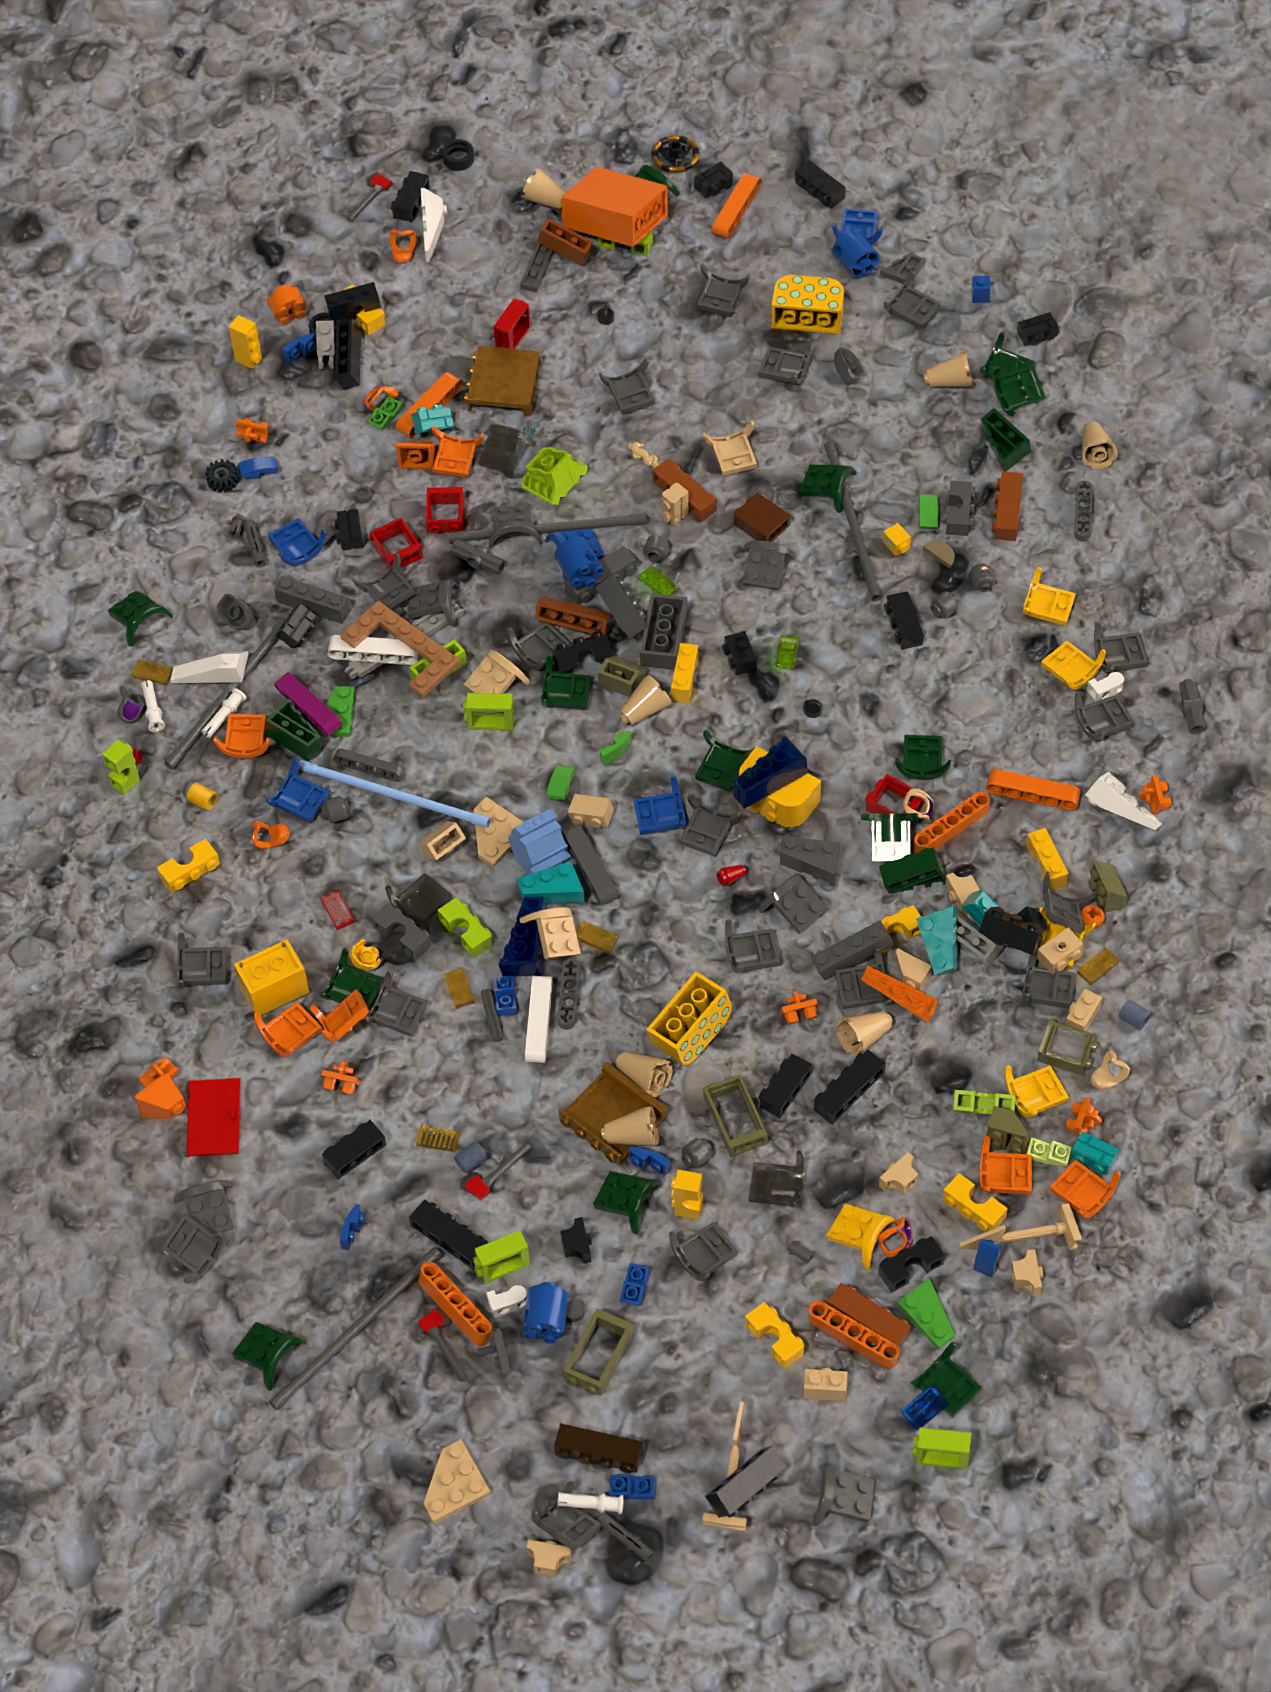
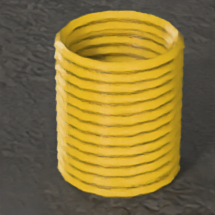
M194 783L187 793V801L207 811L215 806L218 799L217 792L199 783Z

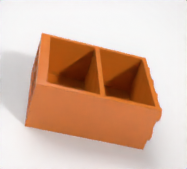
M595 167L561 197V219L563 226L634 247L668 216L667 186L601 167Z

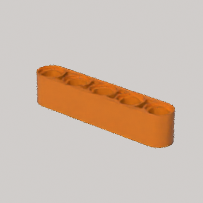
M748 173L742 175L714 221L712 234L727 239L730 238L760 187V177Z
M449 372L444 373L397 421L396 430L409 438L415 437L416 434L411 415L421 407H427V410L432 409V406L440 404L444 407L461 390L463 381Z
M992 769L990 771L986 784V790L992 794L1071 811L1077 809L1081 795L1080 788L1074 785L1000 769Z
M985 792L975 793L919 832L914 838V853L920 852L925 848L934 847L935 850L984 817L989 811V795Z
M424 1263L420 1269L419 1285L472 1343L477 1346L486 1345L491 1334V1323L435 1263Z
M814 1301L810 1304L809 1322L813 1326L885 1368H893L898 1364L899 1348L897 1345L822 1301ZM814 1312H821L822 1315L816 1316V1315H814L813 1313H814ZM838 1322L840 1325L833 1326L831 1323ZM855 1332L858 1336L852 1337L849 1333ZM874 1343L876 1346L869 1347L867 1346V1344ZM891 1353L894 1357L888 1358L885 1354Z

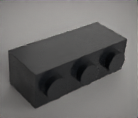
M810 160L795 170V183L806 190L811 196L817 198L823 205L832 209L845 199V186Z
M414 171L409 172L408 176L403 180V186L401 189H398L395 201L393 200L391 203L393 218L413 222L422 204L421 188L427 190L430 188L429 175Z
M909 592L888 595L884 604V610L890 616L889 624L891 629L895 630L894 637L896 643L900 644L901 650L923 645L924 634Z
M991 907L985 912L979 933L1030 955L1035 954L1038 948H1040L1045 928L1040 927L1038 923L1023 920L1021 916L1004 912V909L1000 907Z
M791 1054L788 1059L785 1058L780 1065L779 1072L772 1075L769 1086L763 1088L760 1092V1108L781 1118L812 1075V1064L794 1054Z
M369 1120L366 1123L360 1124L351 1134L343 1136L334 1146L326 1148L324 1153H322L323 1162L339 1180L386 1146V1139L377 1126Z

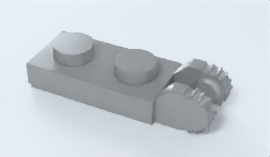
M316 321L319 370H323L324 367L323 357H329V367L334 369V321Z

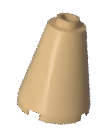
M536 168L534 171L537 173L534 176L530 175L524 186L523 192L525 195H522V198L562 210L561 197L566 192L545 172Z
M966 351L927 369V373L924 374L925 383L929 384L930 387L973 386Z
M1090 422L1084 427L1082 460L1086 466L1088 465L1095 470L1109 467L1112 461L1117 458V448L1098 422Z
M648 675L644 677L621 708V715L619 717L626 725L628 723L633 725L669 706L672 701L665 690H661L660 684Z
M880 1011L842 1018L836 1024V1028L839 1027L837 1038L847 1053L851 1052L853 1053L851 1056H856L891 1029L892 1017L888 1013Z
M623 1052L616 1059L617 1069L653 1097L663 1093L660 1090L663 1086H668L672 1077L673 1069L669 1065L670 1061L631 1052Z
M646 1106L605 1123L604 1128L601 1129L603 1140H607L608 1144L658 1145V1128L655 1126L656 1116L652 1106Z

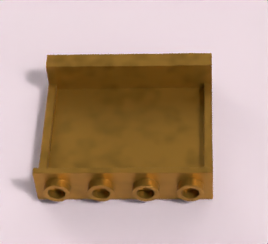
M478 346L477 353L473 354L474 366H471L470 376L472 377L468 379L467 383L469 391L465 393L464 398L468 411H471L472 404L521 408L523 409V416H531L541 365L540 351Z
M606 1062L601 1067L602 1073L565 1110L559 1109V1121L566 1128L570 1127L574 1130L580 1139L587 1140L594 1150H600L607 1160L612 1163L615 1162L620 1166L629 1157L628 1149L639 1146L608 1144L607 1140H603L601 1133L605 1123L646 1106H652L656 1116V1121L654 1122L657 1128L667 1118V1107Z

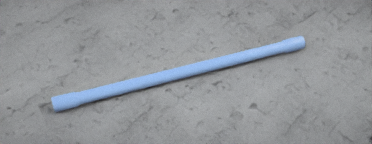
M305 760L299 762V771L319 775L465 820L484 828H488L491 822L490 817L478 813L461 810L331 770Z

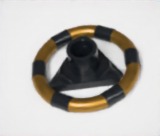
M682 135L666 136L658 140L651 150L653 163L661 170L671 173L689 170L697 163L700 156L697 144L690 138ZM692 148L693 158L690 162L680 166ZM658 150H659V153H660L672 166L660 162V160L658 159V153H657Z

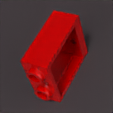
M513 298L493 326L495 347L515 349L531 328L528 303Z
M463 487L427 488V533L463 531ZM433 504H458V519L432 520Z
M402 518L393 520L369 532L371 544L388 569H390L394 562L395 553L388 556L380 543L399 534H402L409 544V547L396 552L400 555L401 559L400 569L423 558L421 545Z
M886 774L883 779L878 780L872 793L869 792L866 796V811L871 814H895L877 804L887 790L905 799L908 791L914 788ZM911 796L908 800L910 802L908 806L917 812L921 811L925 803L924 799L916 796Z

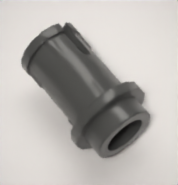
M237 514L232 518V525L228 532L231 537L234 531V538L240 536L245 521L244 516Z
M792 1240L787 1248L789 1255H795L806 1264L814 1256V1252L802 1246L800 1241Z

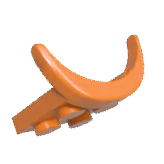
M433 426L432 432L440 441L433 473L468 478L476 448L482 443L484 433H481L479 437L474 439H458L444 434L436 426Z
M229 714L225 744L217 737H214L215 745L221 752L234 758H255L262 755L267 750L270 739L266 738L264 742L266 715Z
M356 989L327 1016L316 1005L310 1006V1010L324 1027L321 1034L332 1043L337 1042L344 1034L349 1033L352 1027L358 1021L363 1020L369 1012L361 993Z
M298 1002L266 1025L258 1012L254 1013L255 1023L260 1034L267 1044L284 1058L290 1057L297 1049L322 1031V1026Z
M985 1136L980 1157L979 1178L981 1192L1031 1195L1032 1155L989 1152L990 1136Z
M1075 1159L1051 1184L1049 1191L1067 1204L1069 1203L1072 1208L1078 1211L1080 1216L1089 1219L1096 1215L1112 1197L1119 1182L1120 1172L1115 1171L1108 1184Z

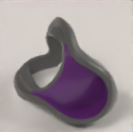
M121 685L120 693L123 699L118 707L117 715L124 723H131L139 717L146 704L145 698L139 694L128 695L127 689ZM132 699H138V700H139V703L137 704V703H134V702H132V701H130V700H132Z

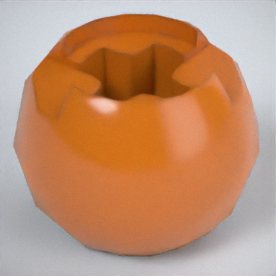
M1087 905L1082 909L1083 925H1089L1094 922L1096 923L1094 929L1102 925L1105 917L1103 910L1099 906Z

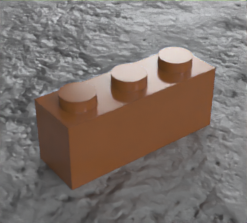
M549 218L540 229L538 243L581 266L589 257L593 245L592 241Z

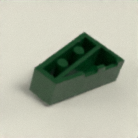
M995 408L981 418L982 431L1003 471L1009 470L1031 452L1030 440Z
M290 699L265 719V735L309 762L320 752V735L308 721L304 720L302 713L294 708Z
M934 847L925 848L915 854H908L903 856V858L888 861L879 866L883 884L889 894L913 890V886L924 885L927 888L931 887V883L942 882L943 885L946 883L944 864Z

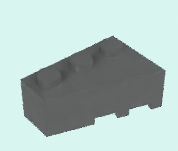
M782 836L780 864L797 872L810 874L814 879L829 882V885L835 887L840 842Z

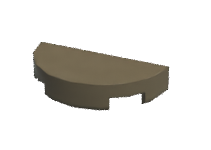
M933 541L923 545L925 552L949 569L954 565L955 554L948 544Z

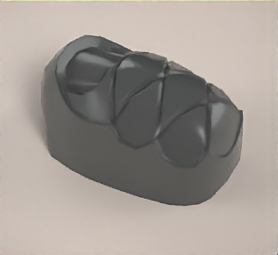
M839 347L834 353L836 371L843 383L854 384L863 375V368L852 351Z
M225 594L217 604L218 614L231 628L243 630L248 629L253 624L254 615L251 609L237 597Z

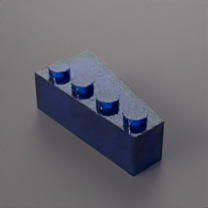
M785 735L780 739L781 742L776 746L773 745L764 757L757 759L756 764L752 768H747L732 782L733 796L744 809L808 773L807 758Z

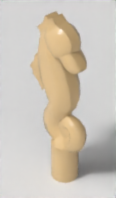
M638 442L629 444V450L633 453L634 460L643 459L645 465L652 466L653 468L660 465L657 462V456H649L648 451L642 449L644 444Z

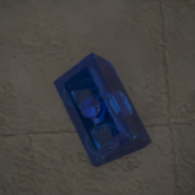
M932 1384L901 1410V1413L916 1431H919V1428L925 1426L946 1408L949 1403Z

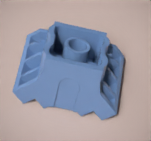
M551 809L537 816L525 819L522 824L513 828L508 837L517 865L523 866L527 875L563 864L571 858V855L565 850L568 845L563 839L561 826L555 821L558 816Z

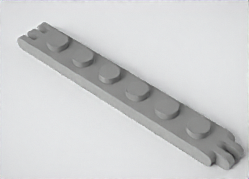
M451 599L452 614L454 620L464 614V611ZM443 611L425 615L412 623L414 627L427 636L448 624ZM392 635V636L389 637L388 639H397V638ZM350 661L349 666L344 671L346 674H349L351 679L357 676L361 678L384 663Z

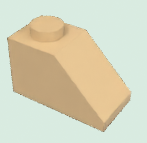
M900 949L896 950L895 962L901 981L921 991L931 977L932 966Z

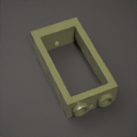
M741 1075L728 1077L725 1081L711 1083L703 1088L704 1100L730 1157L768 1144V1134ZM738 1090L756 1131L730 1140L712 1099Z
M596 1308L563 1370L564 1380L571 1386L584 1388L589 1394L602 1396L635 1333L634 1324ZM596 1325L622 1336L599 1381L573 1370Z

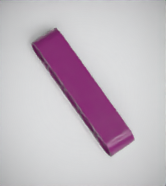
M287 672L274 683L279 693L287 700L290 699L292 705L326 736L331 735L343 725L337 715L291 673Z

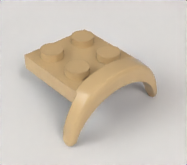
M750 421L741 431L725 437H710L705 432L703 433L705 442L714 451L722 476L757 468V462L747 438L754 428L753 421Z
M489 650L486 654L487 656L467 679L464 686L473 693H504L516 677L526 685L530 684V680L503 655L494 650Z
M550 908L520 918V923L537 921L545 959L581 954L570 908Z

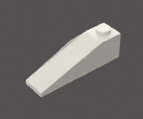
M421 188L426 262H430L444 225L447 206L443 205L441 197L425 188Z
M248 651L226 652L174 666L170 682H242Z
M1109 772L1099 777L1085 794L1088 797V801L1094 806L1098 805L1105 810L1153 830H1157L1162 825L1147 808L1140 807L1138 799L1125 792L1127 788Z

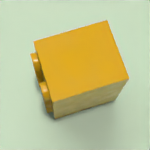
M288 939L234 964L240 990L253 1013L258 1012L260 1016L310 993L305 969Z

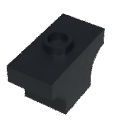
M583 1217L574 1218L575 1221L571 1228L560 1231L565 1258L578 1257L582 1260L583 1264L590 1263L591 1253L589 1245H592L591 1235L585 1231Z

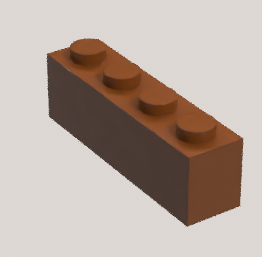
M666 459L652 470V481L663 491L670 489L675 483H679L688 491L689 513L698 521L702 522L717 511L715 496L709 494L700 483H696L676 463Z
M1002 471L1001 478H997L996 489H1000V491L996 492L995 503H998V507L994 506L993 517H997L996 521L992 522V531L995 532L994 539L1016 541L1023 473Z
M544 596L537 602L535 619L590 634L601 631V633L607 635L611 630L613 615L612 613Z
M840 1283L827 1301V1305L891 1341L899 1349L910 1336L911 1326L905 1319L892 1315L889 1309L876 1305L870 1297L862 1296L850 1285L846 1286Z

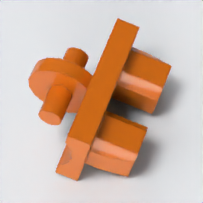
M247 418L244 420L237 419L236 437L244 438L247 443H250L251 440L262 443L267 442L268 423L261 422L258 424Z
M1152 775V780L1142 786L1143 790L1139 792V798L1146 800V803L1150 805L1151 813L1157 815L1160 810H1168L1172 802L1171 798L1163 797V794L1168 789L1167 782L1159 781L1158 775Z
M797 990L792 991L793 997L786 998L787 1004H794L784 1006L780 1010L781 1016H784L788 1025L799 1022L797 1012L800 1011L804 1012L806 1020L816 1018V1006L818 1003L816 999L800 1002L807 999L806 994L798 995Z
M165 1056L157 1064L152 1063L150 1065L151 1068L140 1076L138 1080L146 1088L165 1073L173 1079L179 1070Z
M343 1060L341 1065L334 1064L333 1070L339 1071V1073L327 1070L322 1071L321 1075L324 1077L323 1088L326 1090L335 1091L338 1081L343 1082L341 1092L352 1095L355 1087L360 1086L361 1080H358L357 1077L346 1075V1073L353 1074L354 1071L353 1068L348 1067V1061Z
M1085 1097L1083 1102H1074L1072 1113L1078 1117L1077 1119L1069 1118L1066 1122L1067 1130L1076 1133L1078 1137L1082 1131L1087 1133L1088 1129L1092 1130L1094 1126H1100L1102 1122L1101 1117L1098 1116L1099 1111L1095 1110V1107L1090 1104V1098Z

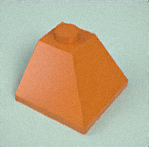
M435 441L396 443L399 468L433 469L436 456Z
M167 1073L134 1096L142 1118L171 1119L181 1114L186 1108L183 1096Z

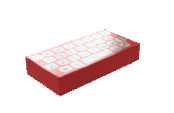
M338 890L321 897V902L336 930L354 923V919Z

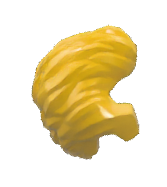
M362 939L350 951L351 962L360 970H374L381 962L380 958H378L379 951L373 946L364 947V944L367 942Z

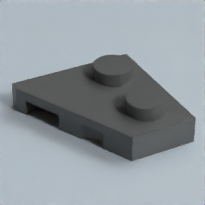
M909 253L903 256V258L893 261L891 266L887 268L883 266L880 269V274L904 284L910 271L915 272V279L925 265L926 259Z

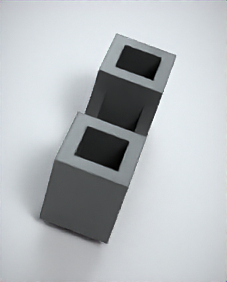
M950 481L948 506H955L959 509H948L947 535L968 536V529H972L973 518H969V515H973L974 504H970L971 500L975 498L972 482Z
M387 903L372 917L373 928L386 939L397 932L405 934L399 940L400 949L413 961L431 947L428 932L418 928L411 918H406L399 908L392 907Z

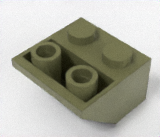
M612 656L606 658L599 669L598 684L630 697L645 677L648 668L623 658Z
M1097 860L1093 861L1092 870H1090L1091 878L1088 883L1090 890L1096 894L1097 905L1102 908L1104 913L1125 908L1128 897L1114 866Z
M994 1106L987 1128V1136H990V1148L1004 1150L1009 1153L1025 1154L1028 1132L1014 1111Z

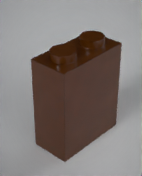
M758 492L753 497H749L746 503L741 508H737L733 514L734 526L755 540L773 542L790 526V514Z

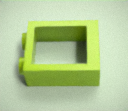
M467 693V700H463V711H465L464 722H468L469 730H513L514 706L512 694ZM473 711H494L504 713H473Z
M520 1230L474 1249V1269L478 1278L482 1277L485 1284L530 1265L528 1245Z
M919 1428V1435H914L913 1456L917 1457L916 1464L967 1469L971 1433Z

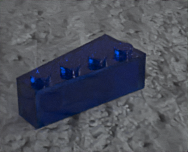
M524 897L516 917V924L510 933L511 937L504 948L503 958L500 959L498 964L503 977L541 976L543 948L537 921L520 923V918L548 909L544 897Z

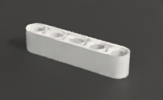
M333 635L330 637L328 656L330 658L348 661L414 665L417 663L419 655L400 640L367 637L354 649L341 640L340 635Z
M532 976L525 1062L546 1063L553 977Z

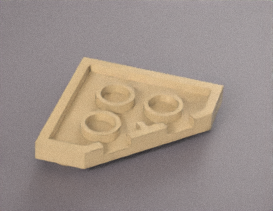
M485 797L474 808V813L491 818L488 828L475 825L478 857L494 868L512 849L508 837L513 828L522 824L523 821L488 797Z
M461 1439L442 1449L423 1503L433 1524L491 1495L487 1484Z

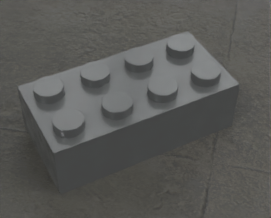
M651 593L646 618L648 626L644 629L640 649L641 666L675 670L688 611L687 597Z

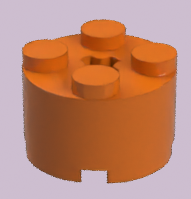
M290 284L280 286L272 291L273 295L271 298L269 296L267 298V304L273 316L282 326L287 325L292 319H301L306 315L307 304L295 285L294 287H291Z

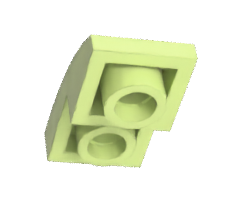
M1031 1137L1025 1154H1031L1032 1160L1037 1162L1067 1166L1072 1147L1056 1141L1047 1143Z

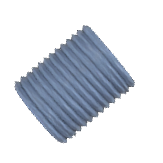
M1128 1000L1121 1008L1118 1017L1140 1031L1148 1023L1151 1012Z
M477 1142L471 1143L454 1156L455 1163L466 1174L487 1159L485 1151Z

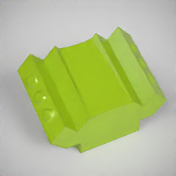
M543 447L525 466L527 473L523 477L521 487L550 504L559 505L560 497L566 498L569 490L574 485L579 484L580 475L586 476L588 465L571 457L570 453H567L565 450Z

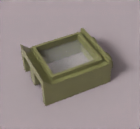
M1050 1018L1038 1050L1037 1061L1083 1076L1085 1069L1089 1070L1092 1062V1058H1090L1091 1052L1095 1053L1097 1049L1096 1033L1092 1034L1060 1024Z

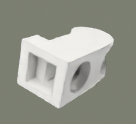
M1112 672L1107 678L1098 682L1095 678L1089 680L1087 692L1095 702L1114 696L1122 691L1124 676L1119 672Z
M520 1285L513 1286L509 1291L497 1295L494 1290L486 1293L494 1318L526 1306L527 1292Z

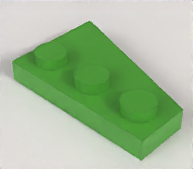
M336 686L326 706L337 715L343 725L329 736L350 737L355 695L354 687ZM316 726L314 727L320 736H326Z
M930 1278L898 1301L899 1308L938 1350L954 1339L955 1334Z

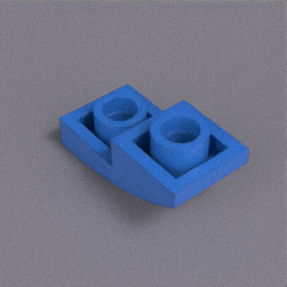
M316 334L304 335L283 347L284 361L290 363L300 353L307 356L310 352L314 351L317 347Z
M269 456L248 459L237 465L241 477L258 478L260 473H277L278 471L275 457Z
M513 976L494 978L497 1016L517 1014Z
M630 1147L628 1149L629 1160L636 1167L640 1166L645 1170L650 1165L653 1170L664 1175L671 1170L670 1160L656 1152L639 1147Z
M356 1204L351 1209L343 1224L340 1235L341 1250H350V1243H354V1232H360V1225H364L365 1213L361 1212L360 1204Z
M981 1239L973 1270L992 1278L1000 1256L1001 1246L992 1240Z
M629 1263L620 1302L637 1306L641 1305L650 1267Z
M631 1474L610 1476L609 1496L619 1497V1495H623V1499L635 1500L655 1499L656 1478L654 1476L633 1477Z

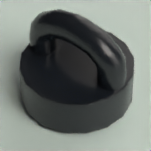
M604 305V308L597 312V321L603 325L611 324L614 321L613 310Z
M816 699L806 700L803 707L804 714L809 718L820 716L822 713L821 702Z

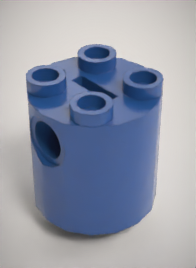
M857 229L845 233L840 232L836 236L837 240L831 252L854 278H863L876 268L880 259L879 253Z
M578 536L565 540L557 547L554 553L557 563L572 588L586 587L590 589L595 586V581L604 572V568L584 537Z
M543 1282L528 1288L523 1322V1332L526 1339H544L545 1343L553 1344L556 1343V1339L563 1336L568 1302L567 1291L557 1287L552 1282Z

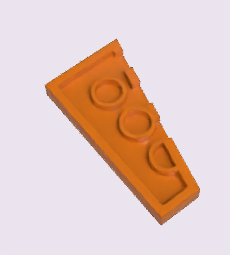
M868 965L861 978L867 985L875 988L929 1023L939 1000Z

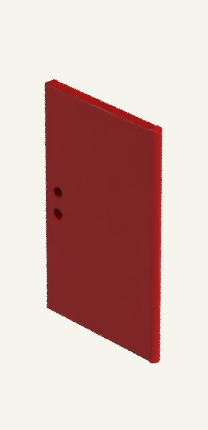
M240 1078L189 1080L186 1156L239 1154Z

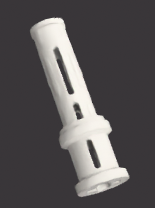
M147 680L148 687L145 681L141 684L147 707L145 716L149 720L148 729L151 732H159L164 729L165 723L161 719L162 710L157 705L153 682Z
M236 688L232 690L229 698L222 702L221 709L205 728L201 730L203 735L208 734L207 738H211L227 719L228 715L237 711L239 704L247 699L242 691Z
M558 1493L557 1506L598 1509L600 1513L612 1511L622 1514L623 1495L615 1497L606 1496L605 1493L599 1494V1496Z

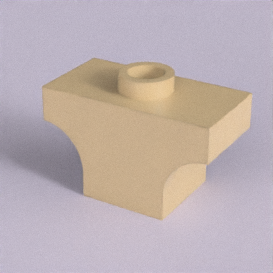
M954 873L946 875L945 883L949 898L952 902H955L960 913L965 915L967 912L962 908V904L971 893L980 891L972 875L958 877Z
M907 1152L896 1163H891L886 1172L880 1176L879 1187L884 1192L889 1189L897 1190L903 1196L918 1183L919 1174L912 1168L914 1157Z
M1035 1249L1027 1250L1024 1259L1012 1261L1011 1274L1014 1289L1024 1288L1030 1291L1032 1297L1041 1296L1042 1266H1038Z
M528 1540L527 1554L535 1560V1574L556 1578L558 1568L563 1564L570 1563L572 1557L570 1548L557 1545L553 1541H545L544 1543Z

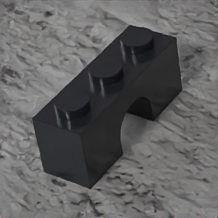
M374 282L324 295L331 321L348 317V309L355 305L362 306L365 312L381 308Z
M598 631L590 634L591 637L585 639L583 637L575 638L573 643L570 644L564 642L555 645L556 648L551 649L557 671L561 673L577 668L576 657L582 650H588L591 659L595 662L612 657L613 654L607 635Z
M932 1236L926 1239L922 1238L914 1246L900 1250L896 1256L892 1258L887 1257L879 1264L878 1274L890 1292L893 1293L909 1284L910 1274L906 1267L916 1264L921 1266L927 1274L944 1264L945 1255Z

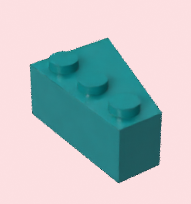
M571 861L516 879L517 890L524 906L548 905V903L567 905V902L585 904L584 891Z
M951 906L917 918L916 920L934 975L941 976L957 970V908Z

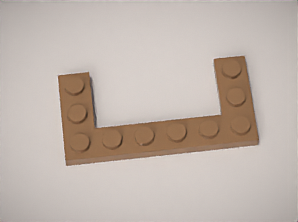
M379 601L340 634L341 640L355 649L380 626L429 661L431 664L408 684L409 689L421 698H424L460 665L458 657Z

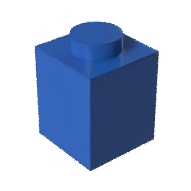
M972 276V303H989L991 291L990 276Z

